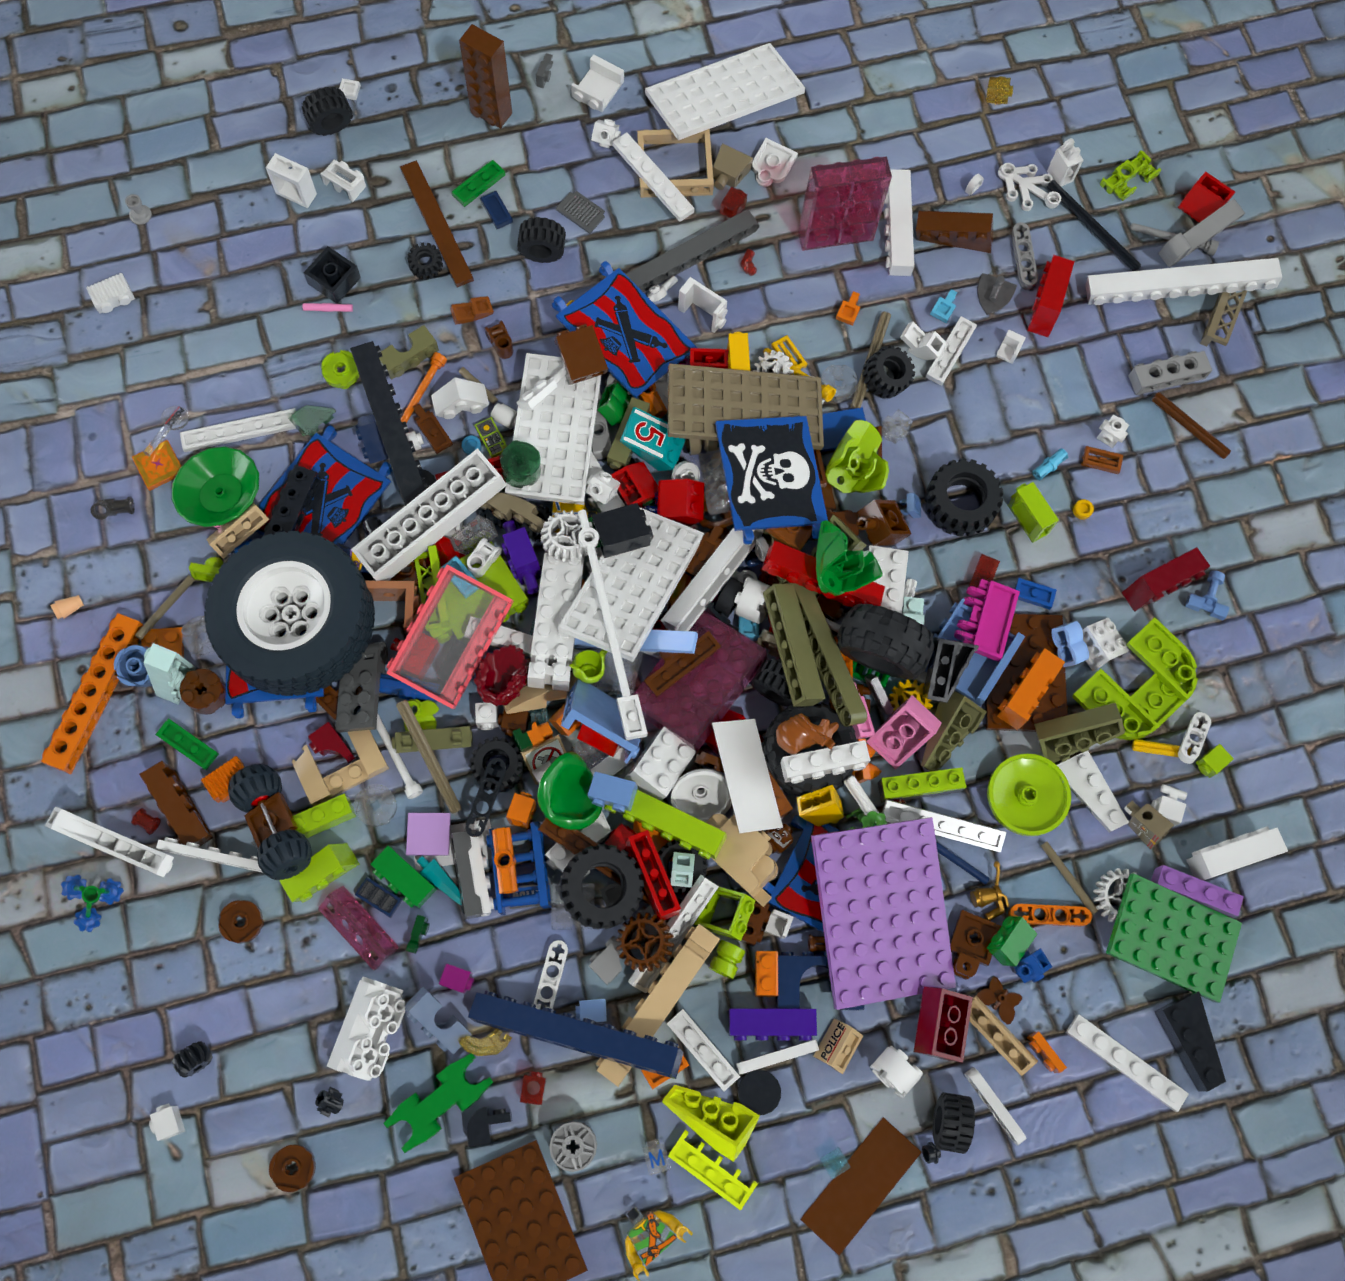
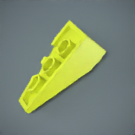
M674 1085L662 1100V1103L714 1150L733 1162L745 1147L760 1115L740 1103L734 1102L730 1104L721 1101L719 1097H706L698 1091Z

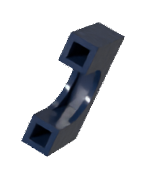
M781 952V956H778V996L776 997V1009H800L801 977L811 967L819 966L829 969L827 952L823 953V956H815V952H802V956H794V952ZM864 1005L844 1008L840 1010L861 1011L864 1010Z

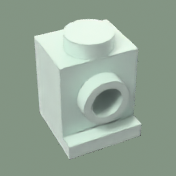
M674 852L671 886L692 888L695 854Z

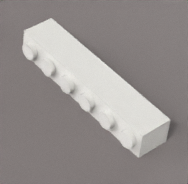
M889 169L887 177L883 179V188H886L884 204H887V208L884 211V220H887L885 236H888V240L885 243V252H888L886 268H889V275L911 276L914 269L910 170Z

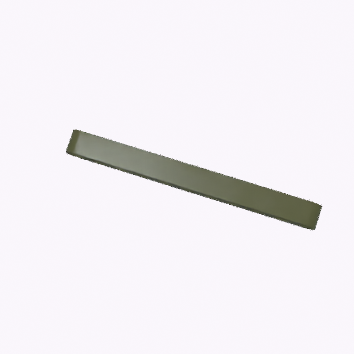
M763 532L762 537H764L769 547L774 541L780 542L768 532ZM777 576L780 584H794L815 663L840 722L845 727L865 723L867 721V711L814 592Z

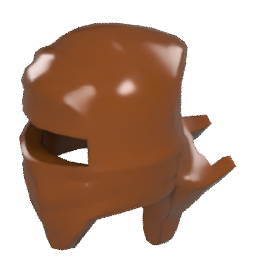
M800 713L779 724L776 730L777 743L790 755H795L814 744L825 745L827 748L832 749L835 745L832 735L838 729L839 724L837 722L830 724L828 719H822L819 725L811 723L809 717Z

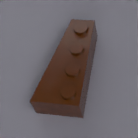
M919 211L916 226L918 241L991 253L994 235L993 213Z
M160 761L139 774L146 784L148 791L156 800L159 810L166 816L168 826L178 835L176 839L179 844L186 845L187 842L202 846L214 838L175 769Z

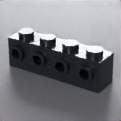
M295 465L293 470H290L287 476L288 482L285 488L281 489L280 500L273 507L272 518L264 528V536L268 534L275 535L276 532L285 531L288 533L289 531H299L321 481L316 471Z

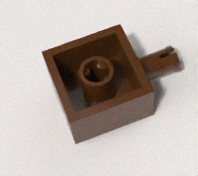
M873 500L857 511L860 518L857 520L856 525L859 526L858 529L866 530L868 540L873 546H894L911 535L910 529L895 500Z

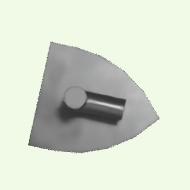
M982 273L978 285V299L986 315L997 312L1005 307L1013 297L1017 285L1004 281L1003 276L996 278Z

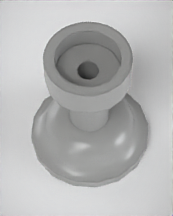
M128 195L125 203L131 209L129 213L130 220L137 225L149 222L152 217L150 208L142 205L138 195Z

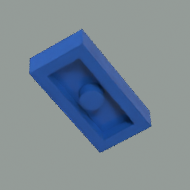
M1021 578L1017 579L1015 590L1020 591L1018 600L1049 610L1052 608L1056 589Z

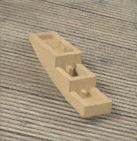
M571 672L569 691L578 679L573 675V672ZM545 684L544 689L525 686L521 689L519 697L509 702L508 705H503L507 714L546 708L547 701L565 699L569 691L552 690V685Z

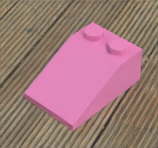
M911 695L875 731V735L869 737L866 742L893 768L897 769L936 734L942 722Z

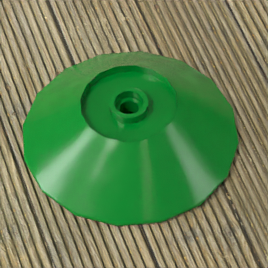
M230 447L209 448L192 456L179 469L172 483L171 500L177 513L191 524L202 527L224 525L240 517L252 505L259 490V472L253 459L241 450Z

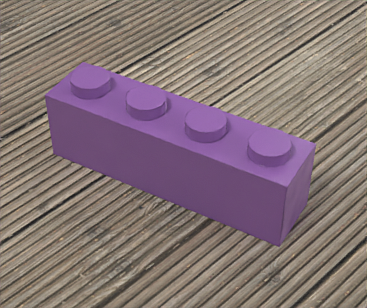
M1165 865L1155 868L1151 879L1156 884L1226 916L1234 918L1239 915L1244 896Z

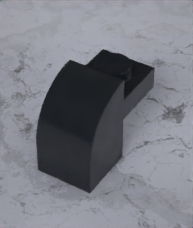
M489 1106L477 1110L471 1116L467 1125L468 1147L493 1143L491 1125L511 1122L512 1112L506 1113V1108L493 1110V1115H490Z

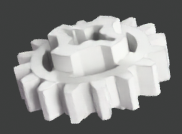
M771 350V354L764 352V358L759 356L760 363H755L754 365L757 367V370H753L756 372L788 375L794 373V370L790 369L793 363L788 361L789 357L780 351L776 352L774 350Z

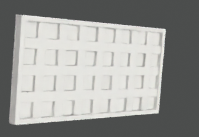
M771 43L645 88V95L678 140L805 93L804 85Z
M526 353L519 400L522 398L523 393L536 387L535 384L542 379L549 380L565 366L562 357ZM567 374L556 383L558 387L532 409H520L518 406L505 494L521 498L584 505L602 375L569 385Z
M645 509L643 510L646 515V525H650L653 532V537H650V546L604 558L602 554L598 561L621 657L632 662L696 553L704 535L701 531ZM591 572L558 628L560 632L612 653L593 573Z

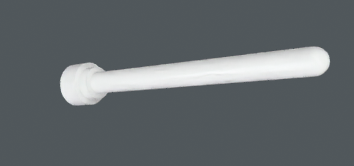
M377 715L376 729L406 785L404 792L407 798L414 799L421 795L423 790L420 784L412 780L399 753H396V749H393L392 739L380 716Z

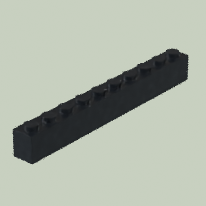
M371 341L352 347L350 350L406 506L425 491L428 485L426 479H421L419 471H422L419 459L415 460L412 453L416 452L412 440L408 441L406 433H409L406 422H401L399 415L403 413L399 402H394L393 395H396L393 384H388L386 377L389 376L386 364L381 365L379 358L383 356L379 345L375 346L374 342Z

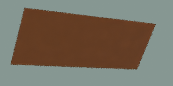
M883 1117L800 1220L836 1254L840 1255L922 1152Z

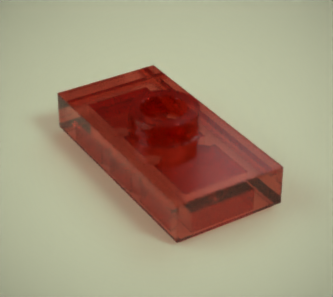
M981 554L968 587L978 588L981 579L989 582L993 581L1000 561Z

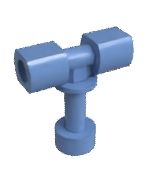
M1210 571L1207 579L1210 582L1207 595L1200 597L1191 593L1186 600L1185 607L1195 611L1200 609L1208 611L1211 617L1223 621L1228 615L1229 607L1217 603L1218 599L1215 597L1218 585L1224 583L1225 574L1219 571Z

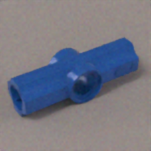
M380 675L379 693L396 695L404 700L420 699L438 702L392 676ZM405 676L440 695V684L420 681L418 678Z

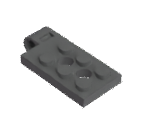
M384 642L369 643L365 653L362 652L359 662L353 665L354 668L349 673H345L344 677L340 679L336 731L339 733L375 730L377 728L380 675L385 673V663L388 658V648ZM362 686V692L356 695V689ZM360 705V712L354 715L355 708Z

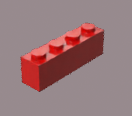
M646 830L628 837L626 846L631 858L633 857L637 861L635 863L637 868H641L643 873L641 874V879L644 880V889L653 911L657 915V921L661 919L666 920L678 915L681 907L649 831Z

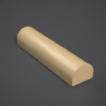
M974 995L969 1021L1009 1064L1023 1076L1037 1064L1038 1060L990 1009Z

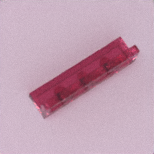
M344 886L329 893L318 908L373 970L378 969L382 962L399 948ZM329 903L334 907L335 914L327 908ZM342 920L348 923L349 929L343 926ZM356 935L362 938L363 945L357 941ZM370 951H373L379 957L377 961L372 958Z

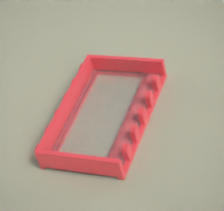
M446 565L445 568L442 567L436 577L438 578L436 585H432L426 595L428 596L426 603H422L418 608L416 621H412L408 626L406 639L400 641L396 649L398 651L396 657L390 659L386 668L388 669V675L451 709H455L477 670L480 660L483 659L514 601L457 569Z

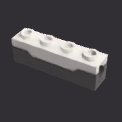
M478 829L472 830V833L475 834ZM466 831L452 833L451 841L464 920L489 916L491 909H494L492 896L489 897L488 895L490 879L489 876H485L484 868H487L486 856L481 853V847H484L482 835L471 837Z

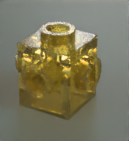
M1003 76L989 77L986 103L1008 104V98L1012 97L1014 86L1010 85L1011 78Z

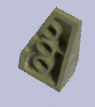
M955 691L947 703L940 701L935 717L942 724L936 734L928 740L921 766L930 772L940 770L951 758V752L957 746L961 747L964 744L963 739L969 733L973 734L977 730L987 712L966 696Z

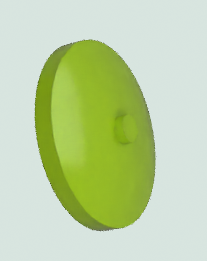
M1019 754L1006 759L994 770L988 782L987 799L994 817L1006 829L1022 836H1040L1054 830L1064 821L1071 805V790L1066 776L1055 763L1040 755Z

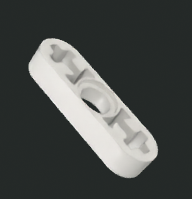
M1196 713L1189 722L1178 751V757L1184 763L1191 764L1195 762L1201 752L1211 725V719L1205 713ZM1199 720L1202 721V726L1200 727V729L1197 728ZM1190 734L1197 735L1200 741H1193L1190 738ZM1189 747L1192 748L1190 752L1191 756L1187 755V750Z

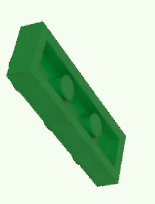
M491 160L452 191V196L466 207L503 178L505 170L494 160Z
M169 718L155 734L204 770H207L219 755L215 750Z

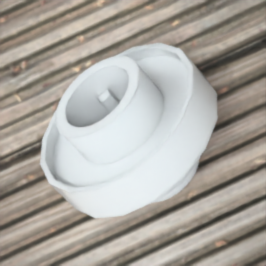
M683 461L675 466L671 476L672 479L699 481L700 470L692 462Z

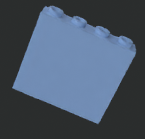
M962 598L959 604L957 602L954 603L949 611L952 613L949 619L945 617L939 626L942 631L939 635L935 633L933 638L939 637L963 642L954 637L955 631L961 630L970 633L957 627L958 620L969 621L972 611L971 608L963 604L964 598ZM1009 632L1000 662L974 653L969 661L970 664L960 677L955 691L981 706L1025 636L1019 632L1016 636Z
M577 679L568 692L561 726L569 729L576 719L624 747V762L627 764L631 758L634 759L640 750L638 745L641 739L637 738L626 741L616 699L594 686Z

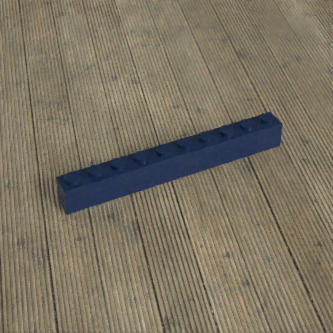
M485 991L484 994L476 992L468 1018L476 1023L673 1079L677 1077L684 1053L678 1048L677 1043L665 1041V1044L657 1042V1038L649 1035L641 1038L636 1036L637 1033L631 1030L624 1029V1032L616 1031L615 1026L604 1024L603 1027L595 1025L596 1022L591 1019L583 1018V1021L575 1019L576 1016L564 1012L563 1016L555 1014L556 1011L548 1007L540 1010L536 1008L535 1004L524 1001L522 1005L516 1003V999L508 996L500 999L493 992Z

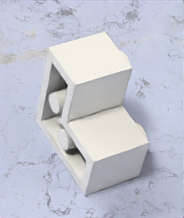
M453 378L431 395L435 415L445 419L454 418L462 410L477 414L489 405L484 384L459 378Z

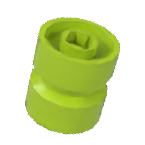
M721 940L716 950L718 956H713L708 968L724 977L734 979L738 970L736 963H741L746 951L732 943Z

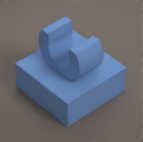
M915 493L907 494V499L900 500L902 506L907 505L906 509L900 510L902 515L910 514L913 518L921 517V499Z

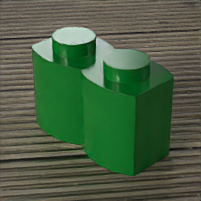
M615 381L604 389L602 398L597 405V410L612 426L616 423L620 424L631 401V396Z

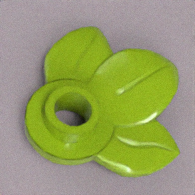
M417 699L407 701L411 710L413 706H417V712L414 715L422 730L436 729L437 722L433 716L439 711L436 703L430 700L421 702ZM404 722L405 730H406V731H409L408 728H407V726H406V724H405V722Z

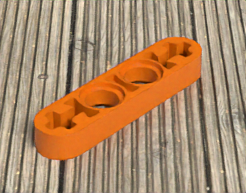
M1015 904L1008 911V916H1017L1014 915V912L1018 908L1020 912H1029V916L1024 915L1021 917L1028 924L1082 927L1088 925L1092 920L1090 910L1081 906ZM1036 909L1043 910L1045 918L1042 921L1035 918L1034 912ZM1057 910H1062L1065 913L1066 917L1063 922L1055 918ZM1080 911L1082 915L1086 916V919L1082 920V922L1080 918L1071 919V915L1080 914Z

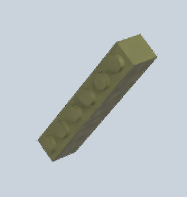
M774 584L765 590L763 595L794 707L814 706L824 700L825 695L794 584Z

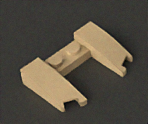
M370 730L348 732L360 759L324 778L307 744L303 746L302 750L304 752L297 761L292 760L302 787L313 807L389 769Z

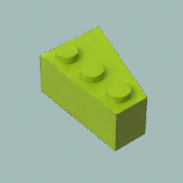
M348 843L328 844L311 857L310 864L304 871L292 878L280 880V883L291 902L301 901L304 903L310 900L314 893L326 888L331 882L360 865Z

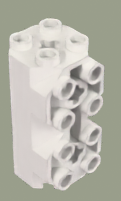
M362 977L353 996L327 1067L367 1081L380 1076L390 1050L386 1039L388 1034H394L400 1027L406 1011L404 1006L406 1003L402 1000L404 990Z

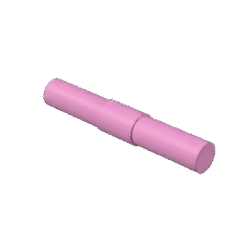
M303 303V311L353 312V305Z

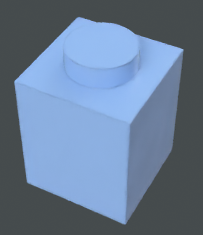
M606 999L579 1001L580 1006H576V1019L583 1021V1018H587L596 1023L607 1022Z

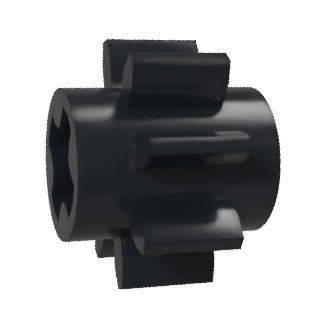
M329 1087L328 1091L322 1090L315 1101L316 1106H318L317 1111L328 1118L331 1113H339L344 1103L343 1098H341L342 1093L332 1087Z

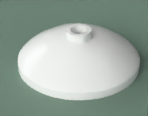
M698 769L684 774L672 788V807L705 823L715 814H726L732 804L726 777L710 769Z

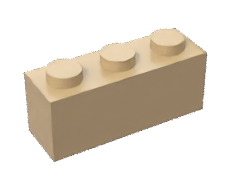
M253 501L252 505L240 517L222 525L207 538V541L224 559L266 523L269 518Z

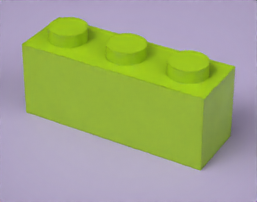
M345 793L293 816L298 827L296 831L303 834L306 838H310L357 817L350 799Z

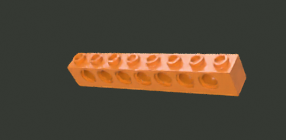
M119 613L111 620L106 636L100 641V648L97 654L92 657L88 671L81 678L79 689L72 695V702L63 713L62 722L53 732L52 741L42 754V763L72 774L119 681L116 670H114L115 657L122 649L138 644L140 639L135 634L143 626L140 621ZM124 634L123 639L120 640V641H117L118 637H119L120 635ZM112 652H115L114 657L111 658V659H108V656H109ZM105 670L104 676L99 678L100 672ZM96 689L95 694L89 696L90 691ZM86 707V712L80 715L81 709ZM77 726L76 731L70 734L71 728ZM67 744V749L61 753V748Z

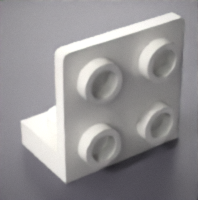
M1109 618L1091 624L1082 630L1083 641L1089 650V659L1085 661L1092 671L1130 651L1126 646L1127 642L1121 637L1115 624Z

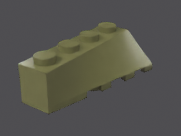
M1116 703L1034 724L1042 755L1053 763L1060 760L1064 762L1071 759L1070 755L1079 751L1084 753L1096 743L1101 745L1125 734L1122 717Z

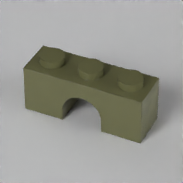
M425 325L408 334L412 345L409 351L399 352L393 345L381 351L383 356L379 358L381 365L386 364L391 380L402 376L405 371L418 366L421 361L432 357L434 352L439 351L437 341Z

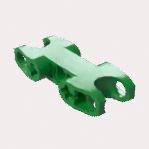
M473 1053L451 1063L436 1076L442 1085L423 1101L417 1092L398 1105L392 1115L384 1122L386 1128L395 1125L401 1120L411 1124L412 1136L401 1148L404 1153L427 1142L442 1129L437 1119L456 1104L461 1112H464L477 1102L483 1093L494 1083L491 1077L476 1085L467 1081L465 1077L466 1069L476 1059Z

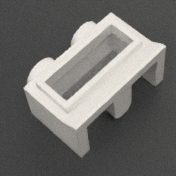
M333 160L320 173L324 185L327 186L331 181L337 192L347 191L352 202L366 187L363 174L358 170L352 171L343 161Z

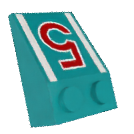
M633 407L620 442L657 471H666L675 468L686 438L668 437L667 422L637 407Z

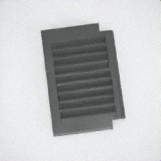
M578 191L574 194L570 192L556 207L559 213L589 234L605 218L603 215L605 211Z

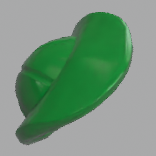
M576 752L564 753L554 760L544 773L537 792L538 804L545 817L553 824L568 830H578L590 826L597 820L602 811V807L592 804V801L587 796L593 774L585 761Z

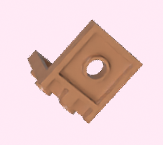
M365 581L368 590L372 593L373 601H405L404 629L407 631L410 623L416 621L418 614H416L417 610L422 604L415 581Z

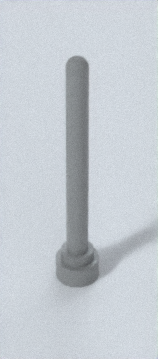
M1136 223L1130 225L1132 231L1167 240L1177 235ZM1211 239L1199 248L1203 249L1206 254L1214 256L1219 241Z

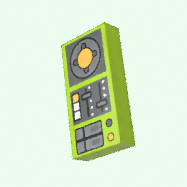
M492 417L474 425L491 458L509 451Z

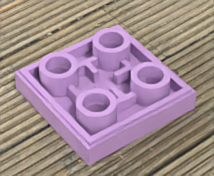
M408 813L406 855L449 856L451 814Z

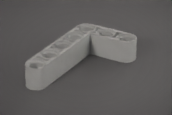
M1232 199L1183 235L1180 232L1174 236L1158 254L1170 268L1237 221L1245 212L1237 201Z

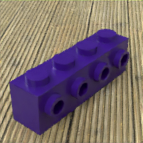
M817 1009L728 1010L729 1036H734V1041H747V1036H755V1041H768V1036H777V1041H790V1036H799V1041H812V1036H817Z

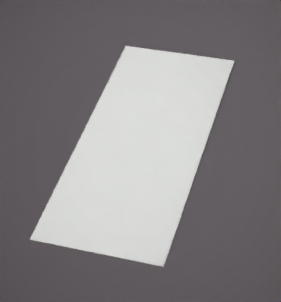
M755 719L712 723L739 833L783 828Z

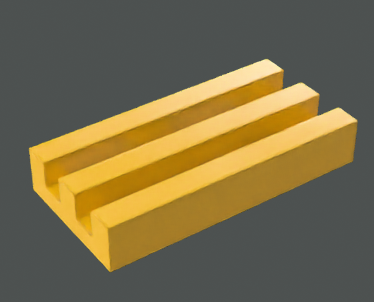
M788 335L771 344L774 351H783L789 357V361L800 370L807 367V362ZM783 342H785V343L788 345V347L790 348V350L792 351V353L795 355V357L797 358V360L799 361L800 364H797V362H796L795 359L793 358L792 354H791L790 351L786 348V346L783 344Z

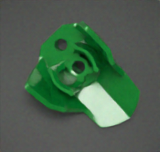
M827 520L821 522L817 544L816 574L820 590L823 593L830 592L834 596H838L845 592L855 591L881 578L883 573L873 553L862 550H847V536L837 526Z

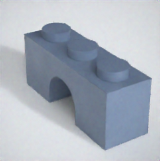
M424 986L404 1005L408 1011L406 1016L415 1024L419 1021L423 1025L421 1030L429 1038L432 1036L437 1038L436 1044L444 1052L449 1050L454 1055L472 1036L471 1032L454 1015L443 1023H436L434 1021L435 1015L442 1005Z

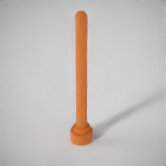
M434 352L430 359L431 367L401 416V422H408L414 411L413 407L419 403L438 369L445 366L447 358L442 354Z

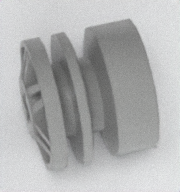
M572 1121L563 1124L556 1129L551 1137L549 1147L551 1158L558 1167L565 1171L575 1172L583 1170L596 1155V1135L589 1126L582 1122ZM571 1140H575V1143L580 1146V1148L576 1149L575 1153H572L571 1149H567V1145L571 1144Z

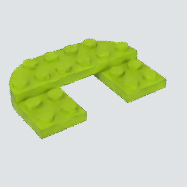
M1155 617L1126 644L1155 673L1131 697L1101 668L1072 695L1085 710L1116 703L1125 734L1116 737L1118 739L1135 740L1153 733L1191 697L1197 685V665L1191 652Z

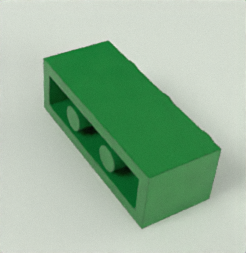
M389 846L370 864L375 868L372 872L380 880L385 877L390 882L387 886L396 894L400 891L405 896L403 901L411 908L415 905L420 909L437 890Z

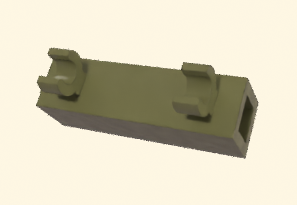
M631 398L607 456V465L610 468L618 471L629 464L633 451L622 444L620 439L633 407L650 413V403Z
M472 726L422 730L432 750L473 746ZM409 731L395 732V737H392V747L396 749V753L419 751Z

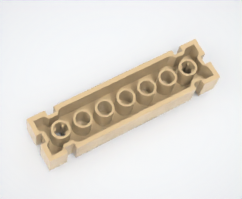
M700 924L696 928L692 926L684 938L687 940L685 945L679 944L672 955L675 958L673 962L665 964L660 972L662 977L659 982L653 981L647 990L650 995L646 1000L642 998L635 1007L636 1015L634 1018L629 1016L622 1028L636 1032V1036L644 1038L645 1035L653 1037L711 954L720 938ZM600 1058L596 1063L599 1066L597 1071L618 1087L632 1068L631 1066Z

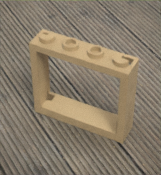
M667 129L637 131V144L643 151L645 144L704 143L707 179L670 181L683 196L713 195L714 181L710 129L678 140L673 132ZM639 177L640 197H657Z

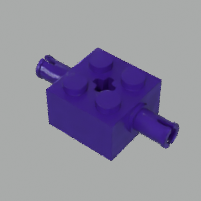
M507 521L503 524L506 534L502 535L504 543L501 545L512 574L516 580L519 579L521 586L526 585L528 594L537 593L540 588L537 580L541 578L542 571L525 527L516 529L514 521Z

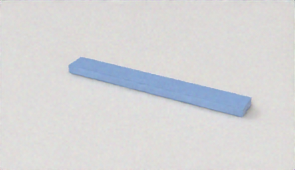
M651 630L640 651L694 654L698 634L693 631ZM575 638L574 648L601 649Z

